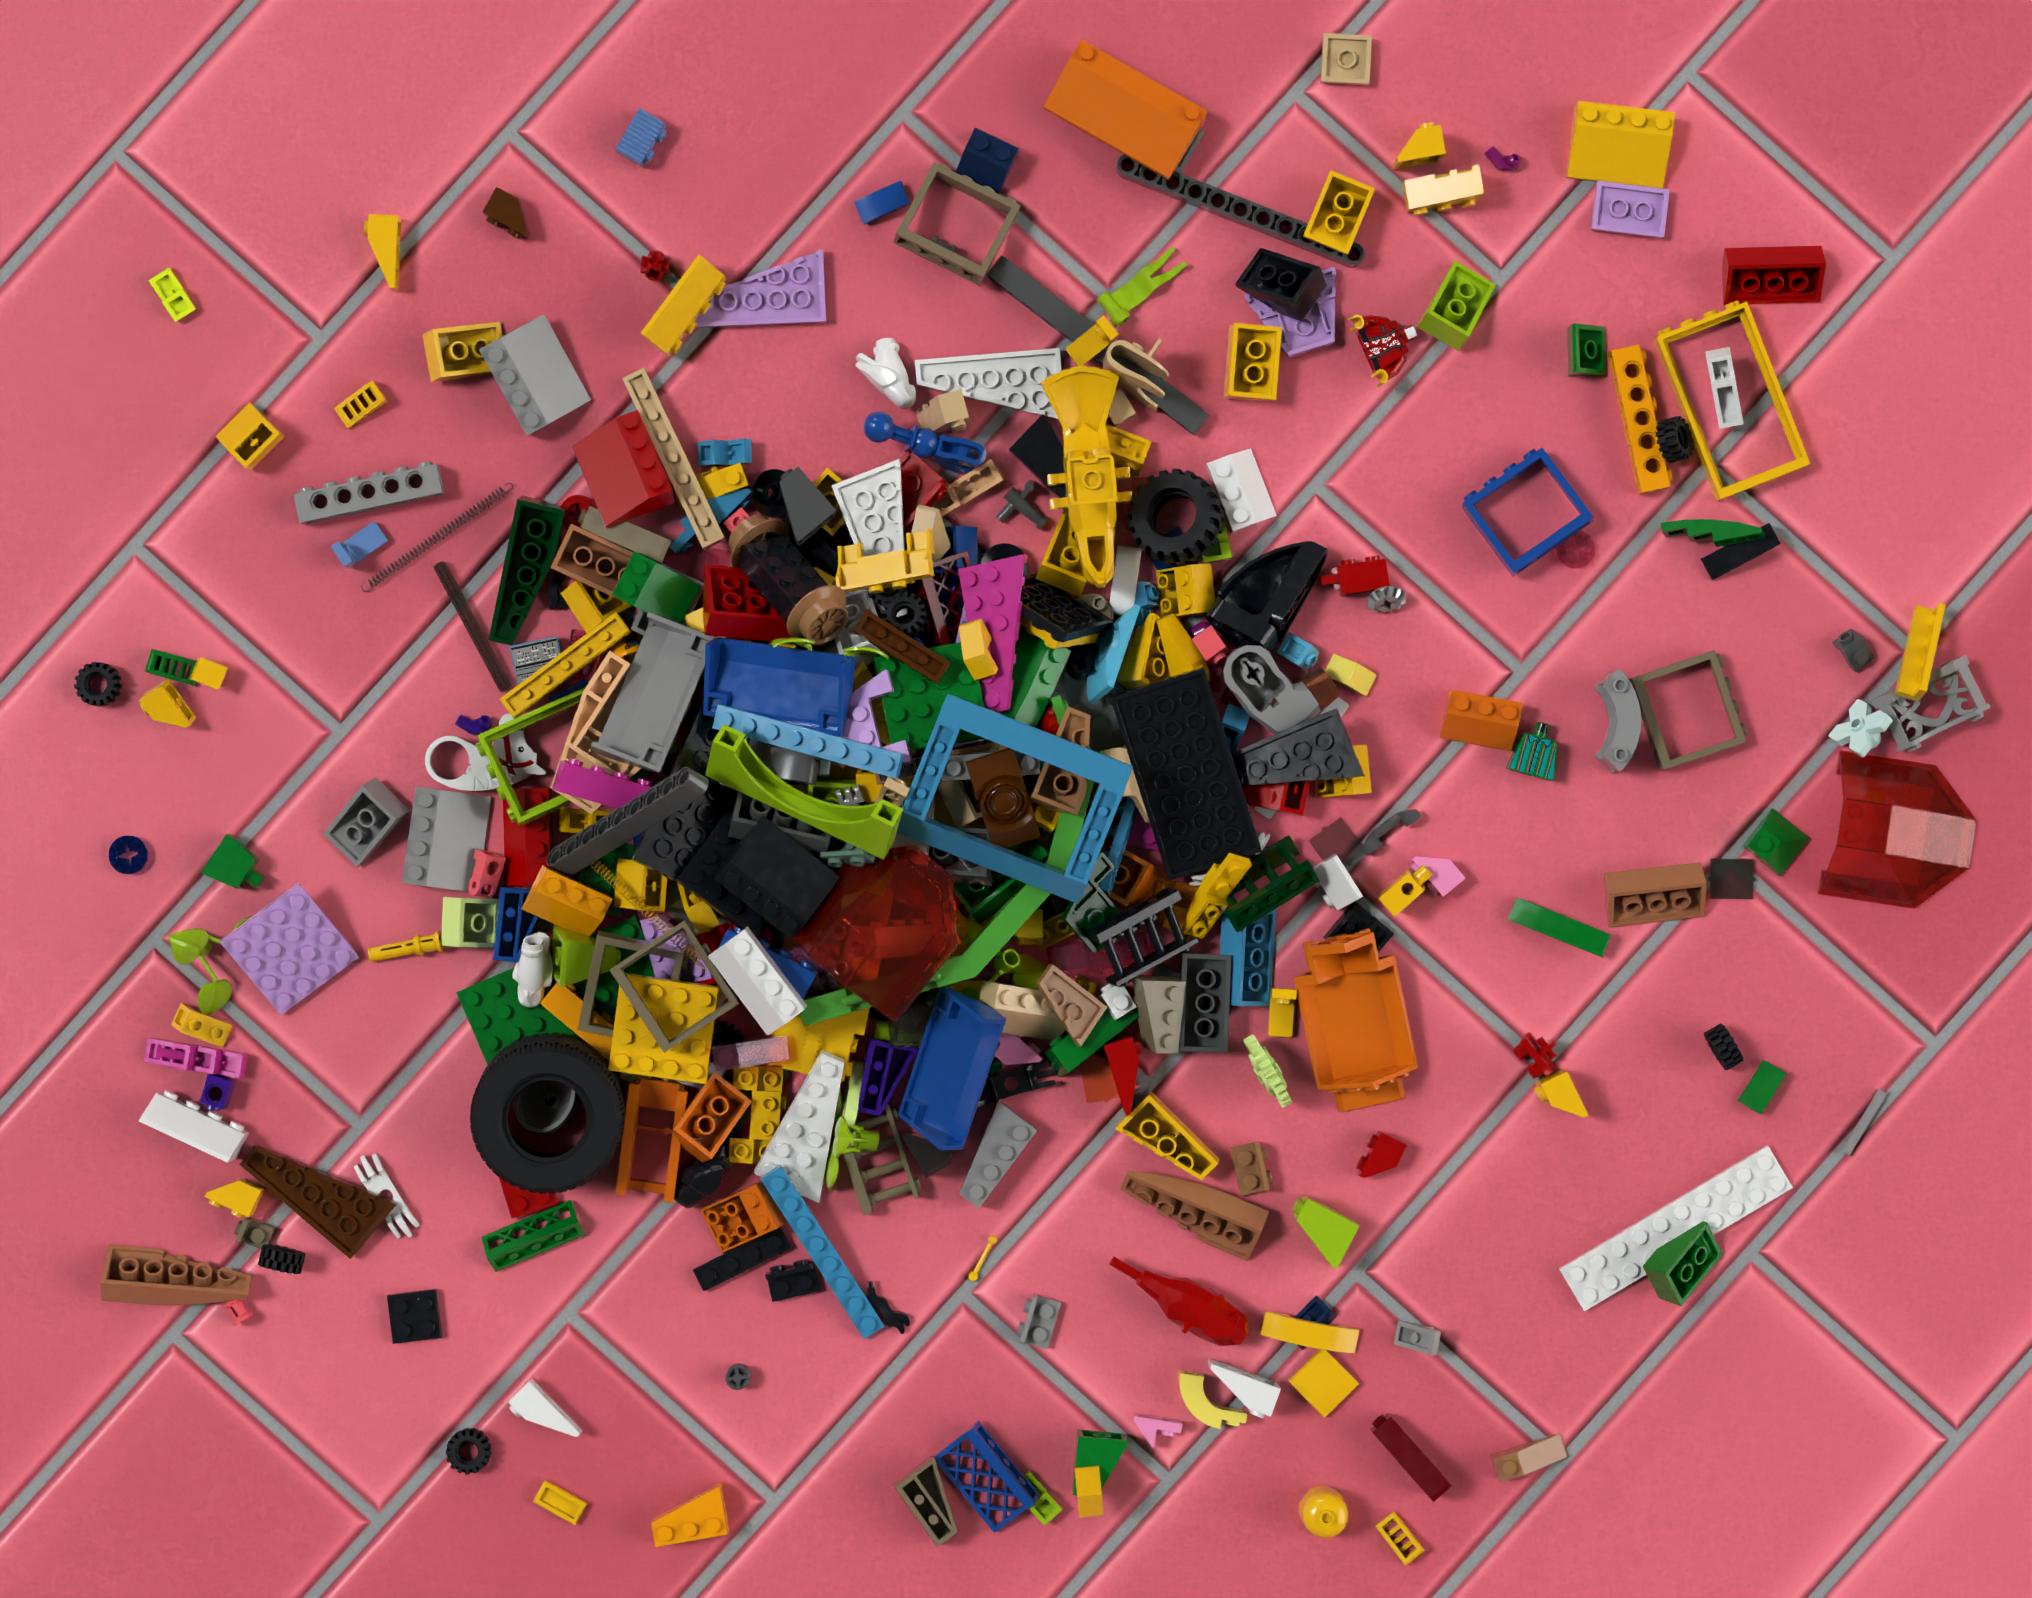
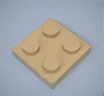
M1323 33L1320 83L1369 86L1372 36Z

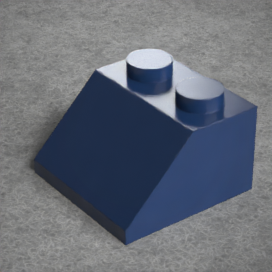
M974 128L955 173L969 176L975 183L981 186H989L995 193L999 194L1019 154V148L980 129Z

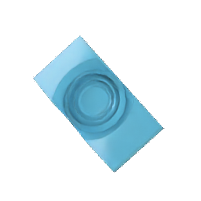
M1137 604L1132 606L1098 640L1099 649L1094 661V668L1087 674V697L1089 703L1094 705L1113 689L1141 606Z

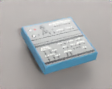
M558 636L510 646L518 685L561 653Z

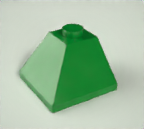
M1771 808L1743 843L1742 847L1778 876H1781L1810 838Z

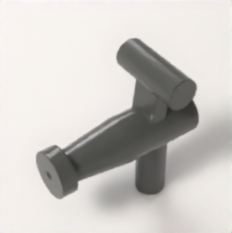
M1033 480L1027 481L1022 494L1012 487L1003 497L1008 501L1007 505L998 513L996 518L1003 523L1017 509L1021 514L1037 524L1036 527L1040 530L1049 519L1046 516L1043 517L1031 502L1025 498L1028 492L1035 488V482Z

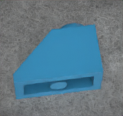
M1228 704L1221 723L1230 752L1233 753L1236 751L1244 734L1250 715L1245 710Z

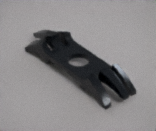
M1046 1059L1019 1069L988 1077L985 1082L988 1086L983 1088L981 1096L990 1094L991 1097L979 1101L977 1108L1030 1090L1055 1085V1080L1035 1083V1080L1054 1074L1057 1070L1053 1068L1032 1073V1069L1049 1064V1060ZM1009 1076L1016 1077L1019 1082L1018 1087L1012 1091L1004 1086V1081Z

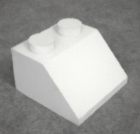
M1334 853L1312 867L1320 880L1315 886L1317 888L1322 886L1326 892L1322 897L1329 908L1334 906L1338 911L1363 897L1337 854Z

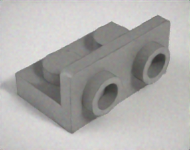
M1034 1293L1032 1299L1027 1298L1023 1312L1027 1313L1025 1323L1020 1321L1016 1334L1020 1336L1019 1342L1048 1349L1061 1301Z

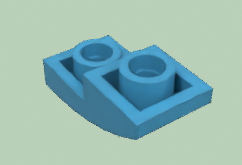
M1141 581L1137 585L1135 604L1141 606L1136 619L1137 632H1139L1149 613H1153L1152 609L1160 606L1158 601L1159 592L1154 583Z

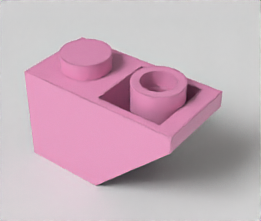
M1413 856L1410 859L1413 863L1410 867L1414 872L1424 864L1433 876L1427 880L1429 883L1426 886L1434 896L1439 894L1441 897H1444L1465 879L1450 859Z
M1007 1033L1001 1034L999 1040L1001 1044L995 1056L1005 1065L1037 1063L1043 1059L1039 1055L1042 1050L1032 1042L1029 1045L1021 1039L1023 1036Z

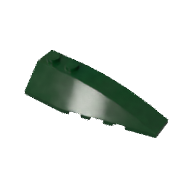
M521 496L517 499L489 635L490 641L513 645L556 557L565 509L547 501L527 496Z

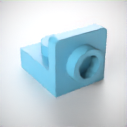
M1289 632L1277 653L1307 672L1316 663L1319 651L1308 642Z

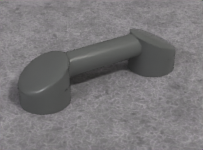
M1417 809L1397 812L1371 831L1364 843L1363 851L1368 856L1383 845L1378 838L1400 822H1403L1407 827L1422 815Z

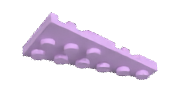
M823 249L794 259V261L752 275L739 282L726 285L720 295L715 294L710 300L712 305L705 315L700 314L696 319L697 326L695 328L825 323L826 301Z

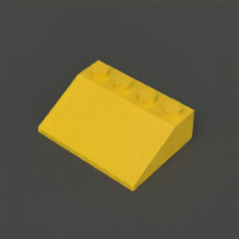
M1578 101L1574 106L1566 178L1663 189L1673 135L1675 112Z

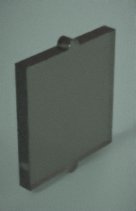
M1341 817L1328 827H1322V831L1309 840V843L1322 860L1335 853L1344 867L1347 865L1351 866L1352 861L1364 853L1363 847Z
M1710 859V876L1708 877L1710 881V899H1753V882L1756 880L1753 877L1754 859Z

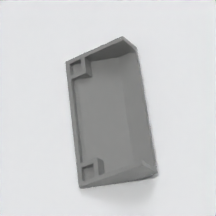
M648 612L647 619L649 623L600 739L598 743L593 741L591 747L595 753L615 761L660 773L704 671L705 644L715 637L705 635V633Z

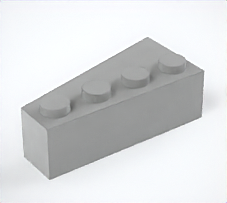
M1000 1100L997 1101L959 1193L977 1208L981 1207L1037 1132L1036 1127Z

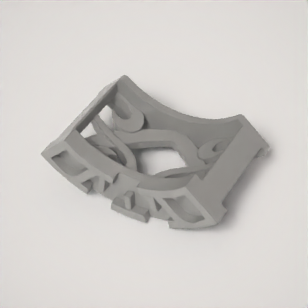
M1966 655L1940 665L1931 671L1927 690L1939 696L1948 695L1944 709L1938 719L1927 718L1914 713L1921 699L1918 702L1915 701L1907 709L1906 706L1911 703H1907L1906 698L1895 695L1896 688L1871 700L1875 709L1879 708L1880 711L1888 714L1893 720L1889 729L1898 745L1896 747L1898 752L1905 749L1908 752L1914 751L1921 747L1920 742L1967 719L1973 722L1984 717L1983 712L1989 709L1990 705L1989 703L1986 704L1967 666L1969 661ZM1957 671L1959 672L1966 687L1958 688ZM1941 680L1944 683L1942 688L1949 686V690L1938 691L1935 688V683ZM1968 691L1975 707L1963 710L1961 703L1968 700L1961 697L1957 698L1958 693ZM1893 707L1901 714L1899 718L1897 717ZM1952 711L1959 715L1955 718L1948 720ZM1906 718L1910 720L1906 725V731L1910 727L1915 729L1914 736L1909 739L1901 725V722ZM1922 725L1934 727V728H1932V729H1930V730H1928V731L1922 733V731H1923Z
M1617 669L1615 672L1609 671L1594 687L1604 702L1609 719L1605 740L1595 757L1611 773L1616 769L1622 771L1628 764L1637 747L1641 731V710L1636 692L1627 676L1621 669Z

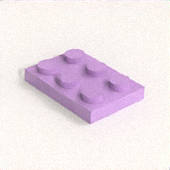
M1597 181L1591 230L1663 239L1670 190Z

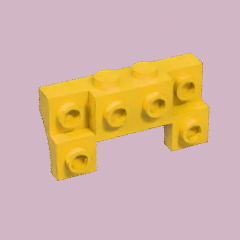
M926 529V531L906 533L907 551L902 549L865 556L864 544L861 542H857L854 545L837 546L838 568L835 576L836 586L840 587L845 593L867 590L869 593L875 594L883 592V588L903 589L907 587L906 584L915 583L914 580L934 577L932 555L935 554L932 530Z
M734 1065L733 1086L737 1090H752L749 1138L730 1137L729 1159L731 1163H758L779 1127L781 1111H786L787 1097L782 1096L784 1077L782 1066Z

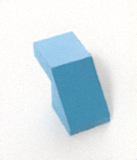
M751 439L697 442L698 466L700 467L752 463Z

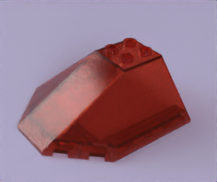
M1839 751L1836 775H1841L1842 810L1836 847L1827 870H1821L1818 894L1915 909L1969 869L1977 820L1936 765L1873 755H1865L1862 758L1853 752Z
M916 845L890 848L884 860L875 856L874 863L864 864L862 867L846 864L840 868H835L834 872L840 878L808 922L793 937L805 953L836 980L895 1023L958 947L953 876Z

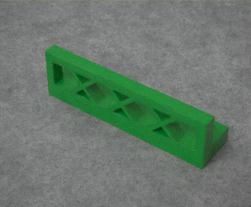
M569 1200L481 1238L487 1260L494 1271L497 1272L584 1236L585 1232L577 1218L574 1204ZM569 1210L570 1217L563 1220L557 1219L560 1213ZM548 1221L544 1228L535 1229L538 1222ZM516 1231H525L522 1237L512 1238ZM497 1239L503 1240L498 1247L490 1248V1242Z

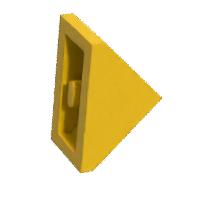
M1099 1466L1075 1468L1079 1517L1104 1515Z

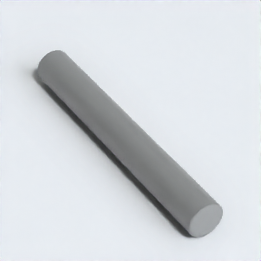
M1878 1089L1841 1151L1850 1156L1887 1093Z

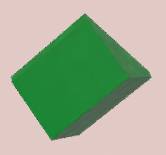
M1577 323L1571 324L1567 328L1568 377L1605 376V327Z

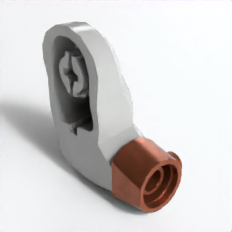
M1245 645L1234 649L1228 655L1223 669L1225 683L1234 693L1244 710L1274 735L1314 718L1341 695L1332 679L1322 667L1302 676L1298 682L1291 683L1286 675L1279 670L1270 652L1261 646Z

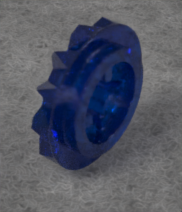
M135 836L119 837L110 846L109 861L112 867L122 874H134L142 870L148 861V850L144 842ZM127 847L130 851L138 852V854L131 858V864L127 858H119V856L126 853Z

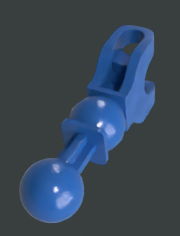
M877 411L869 414L863 423L864 434L869 440L876 443H882L888 439L906 444L905 452L911 450L919 458L930 457L929 460L955 473L965 475L971 472L974 467L981 465L986 458V450L979 443L943 434L937 436L936 432L930 428L918 429L919 426L917 425L908 430L894 425L892 418L884 412ZM969 450H975L979 458L976 460L975 455Z

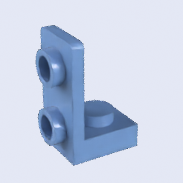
M372 522L343 543L336 542L331 548L344 567L351 568L387 543L388 539L377 523Z

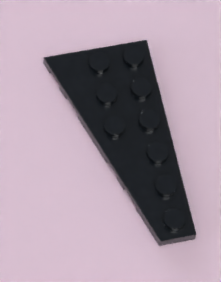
M1333 709L1231 753L1241 786L1365 777L1338 709Z

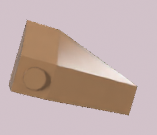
M1067 706L1056 736L1089 748L1091 715ZM1045 762L1030 802L1051 811L1077 816L1087 792V778Z

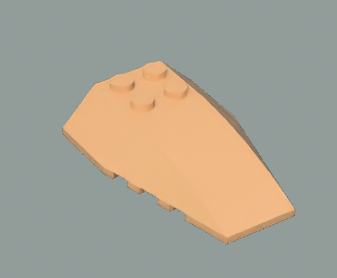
M611 651L608 652L582 693L559 763L560 761L568 763L569 758L583 762L582 767L591 769L592 765L605 768V774L614 776L616 771L629 775L630 779L641 768L597 754L591 747L593 741L598 743L631 667L630 663ZM692 703L689 704L686 713L692 706ZM558 763V766H557V769H556V772H555L553 781H552L551 786H550L551 789H552V787H553V783H554V780H555V777H556V773H557V770H558V767H559V763ZM556 791L590 814H593L603 805Z

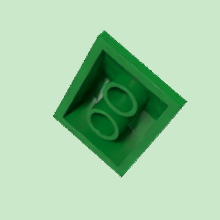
M634 551L612 595L647 614L650 612L681 624L700 586Z
M1702 1221L1656 1249L1642 1267L1659 1299L1682 1306L1723 1253L1707 1222Z

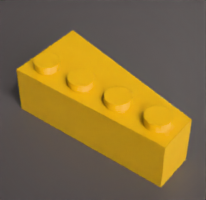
M1152 1091L1131 1110L1130 1115L1125 1116L1115 1127L1117 1131L1126 1134L1137 1143L1146 1146L1154 1151V1153L1168 1159L1174 1165L1200 1180L1219 1164L1220 1158Z

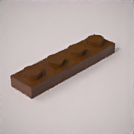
M866 610L853 630L854 633L936 685L950 666L949 661L869 610Z

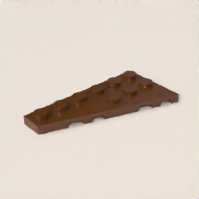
M259 1145L254 1146L239 1164L349 1259L357 1253L398 1204L388 1198Z

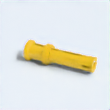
M438 930L434 934L425 936L418 934L411 940L368 947L370 962L373 963L411 954L423 956L424 953L437 950L438 952H443L444 946H441V932Z

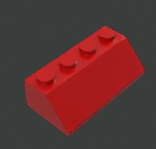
M1822 246L1725 248L1722 264L1723 304L1727 305L1739 300L1740 304L1744 302L1748 304L1820 302L1826 268Z
M551 788L513 789L524 812L552 799ZM505 799L503 800L504 858H506L504 863L505 886H532L542 865L553 869L547 865V857L553 849L552 812L519 827L516 821L511 822L506 811L510 807Z

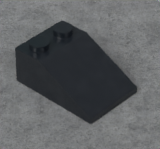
M1260 248L1235 285L1281 315L1302 321L1327 286V283L1319 266Z

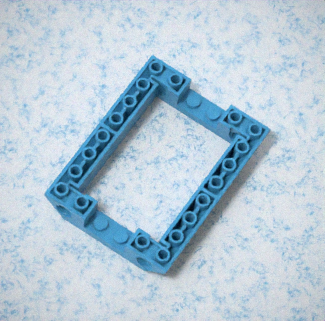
M947 693L902 807L903 812L897 833L1079 904L1123 796L1133 766ZM960 729L1100 784L1068 861L1065 873L1060 869L926 817Z

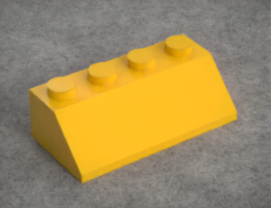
M698 254L642 330L641 334L644 339L668 357L671 353L676 354L683 345L682 338L686 333L690 335L697 326L695 321L699 315H705L712 305L710 300L715 294L720 295L726 286V283H724L726 280L725 275Z

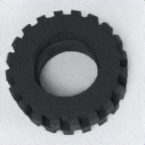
M1173 469L1172 473H1169L1167 470L1159 471L1160 476L1156 478L1153 474L1147 478L1149 482L1145 486L1140 484L1137 487L1138 495L1132 496L1130 502L1133 507L1128 508L1127 516L1131 519L1128 522L1129 530L1133 533L1134 541L1155 561H1162L1165 565L1172 566L1173 563H1176L1178 566H1185L1188 560L1193 564L1199 561V555L1203 554L1206 557L1210 553L1208 548L1211 545L1216 546L1219 542L1216 536L1218 533L1222 534L1224 528L1221 524V521L1225 520L1224 512L1221 509L1223 505L1209 484L1200 476L1197 477L1193 472L1187 470L1183 473L1181 469ZM1176 498H1188L1193 501L1196 506V518L1188 531L1172 538L1163 537L1158 533L1156 518L1160 509L1167 502Z

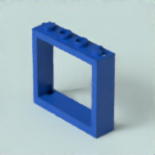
M1540 448L1538 451L1532 449L1523 456L1525 460L1518 465L1512 463L1503 470L1505 474L1498 479L1495 476L1490 478L1483 484L1485 488L1479 492L1475 490L1464 497L1465 502L1462 503V509L1512 577L1592 523L1594 518L1543 448ZM1540 460L1580 515L1514 561L1474 506Z

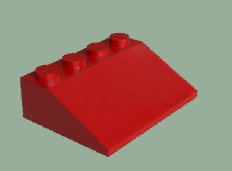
M638 410L614 418L572 446L606 528L674 504L672 488Z
M704 565L703 623L705 635L762 641L792 637L787 631L785 621L739 567Z

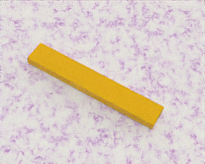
M615 612L502 696L500 701L513 719L517 718L632 631L618 612Z

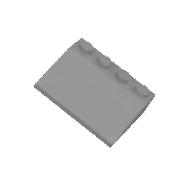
M544 314L479 349L526 436L591 400Z
M416 786L402 883L469 892L468 885L470 878L473 876L476 859L473 858L475 850H484L492 797Z

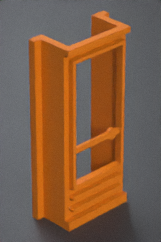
M637 1077L635 1083H629L615 1195L625 1196L627 1189L664 1194V1202H674L681 1143L669 1127L659 1128L639 1125L638 1117L640 1107L675 1112L674 1128L686 1111L688 1091H685V1084ZM637 1129L664 1132L666 1135L672 1134L666 1183L631 1178Z

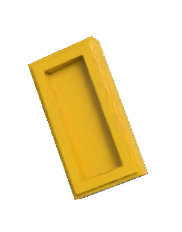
M546 1479L533 1500L534 1503L573 1525H576L587 1505V1502Z

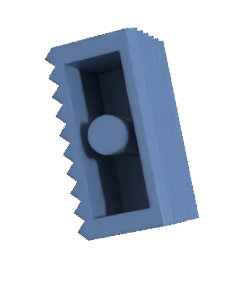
M639 108L616 146L615 151L641 168L644 163L649 164L655 154L653 151L657 142L661 143L667 134L665 122Z

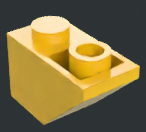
M240 1179L206 1192L204 1197L210 1199L209 1203L218 1208L225 1206L232 1209L231 1213L244 1219L245 1216L250 1217L254 1214L265 1188L246 1179Z

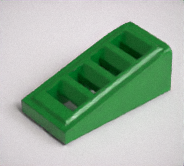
M151 649L145 672L195 686L196 682L190 680V676L197 661ZM161 656L162 660L159 670H155L158 657ZM168 659H172L169 673H165ZM178 661L182 662L179 675L175 676ZM189 664L192 665L189 674V678L186 679L184 678L187 666Z

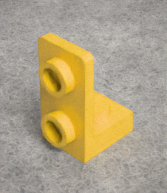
M1103 315L1096 321L1094 326L1067 346L1066 351L1078 366H1082L1115 341L1119 334Z
M1271 987L1269 1036L1292 1037L1294 1001L1297 996L1296 989Z
M180 1003L171 1024L181 1033L220 1047L224 1046L232 1028L231 1024L199 1013L183 1003Z

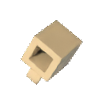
M1122 388L1115 391L1107 420L1109 419L1114 427L1129 420L1136 414Z

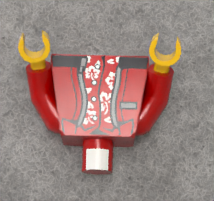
M1354 315L1349 317L1347 321L1352 320L1355 325L1349 330L1350 332L1358 330L1356 336L1373 372L1370 378L1377 377L1380 383L1376 387H1380L1396 376L1405 364L1406 354L1409 352L1406 343L1418 338L1413 325L1400 330L1397 322L1390 321L1387 317L1374 315Z

